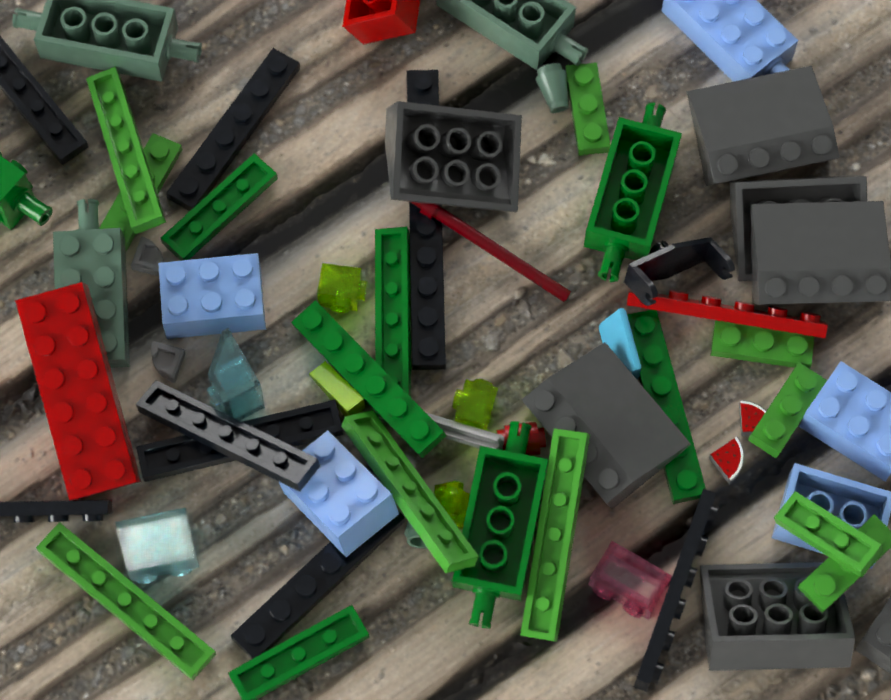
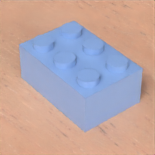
M258 253L158 263L162 324L167 339L266 330L261 267Z
M840 361L805 412L799 427L886 482L891 474V392Z
M328 430L302 450L318 458L320 467L304 488L299 492L279 482L283 493L345 557L349 556L399 515L392 493Z
M794 463L788 476L780 509L796 491L857 530L874 514L888 526L891 514V491ZM775 523L772 539L822 553Z

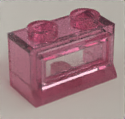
M611 541L590 576L588 585L593 587L592 591L605 600L612 598L621 603L624 611L636 618L643 616L649 620L669 587L672 575Z

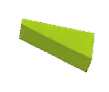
M326 361L309 373V376L329 399L336 401L337 408L344 416L358 414L365 408L364 398Z

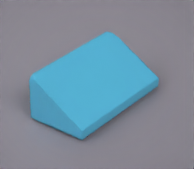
M620 308L600 323L599 332L602 343L606 342L638 380L641 372V363L627 312L624 308Z

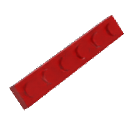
M631 289L628 290L627 306L826 338L828 325L825 321L820 320L821 315L801 312V316L797 317L787 315V309L771 306L768 307L766 312L754 310L755 304L735 301V305L730 306L721 304V298L702 296L701 301L688 299L689 293L669 290V295L658 294V297L652 298L656 300V303L646 306Z

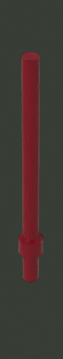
M411 202L420 208V213L429 219L434 217L564 303L571 294L570 290L445 210L441 205Z

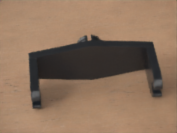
M711 237L668 245L666 241H662L661 243H656L651 248L649 255L629 263L624 283L644 305L649 306L656 303V300L652 298L658 297L657 289L652 281L670 278L704 261L721 279L726 280L733 277L729 272L735 271L732 259Z

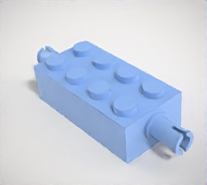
M663 0L662 12L733 82L790 70L786 64L793 59L798 40L757 0Z

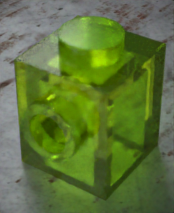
M322 263L317 290L318 303L322 307L330 308L338 313L358 311L359 300L365 301L368 281L362 280V268Z
M466 379L463 390L457 389L454 395L452 408L457 410L455 421L489 431L498 400V387H494L491 382L483 379H475L474 381Z

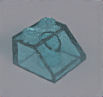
M229 328L223 330L208 372L210 387L206 388L211 399L209 401L211 407L240 421L265 408L259 380Z
M186 508L116 522L124 562L131 582L150 583L157 580L158 576L171 573L172 576H183L191 573L192 569L199 568L193 530Z

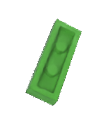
M597 62L580 64L579 66L566 65L567 88L578 156L609 153L611 144Z
M715 320L710 356L793 368L800 362L810 369L813 357L814 336Z
M798 362L748 438V441L774 458H777L827 380Z
M794 491L774 517L776 524L860 577L865 575L883 551L880 543Z
M875 514L858 529L882 545L883 551L872 565L891 548V530ZM828 557L798 586V589L823 613L860 576Z

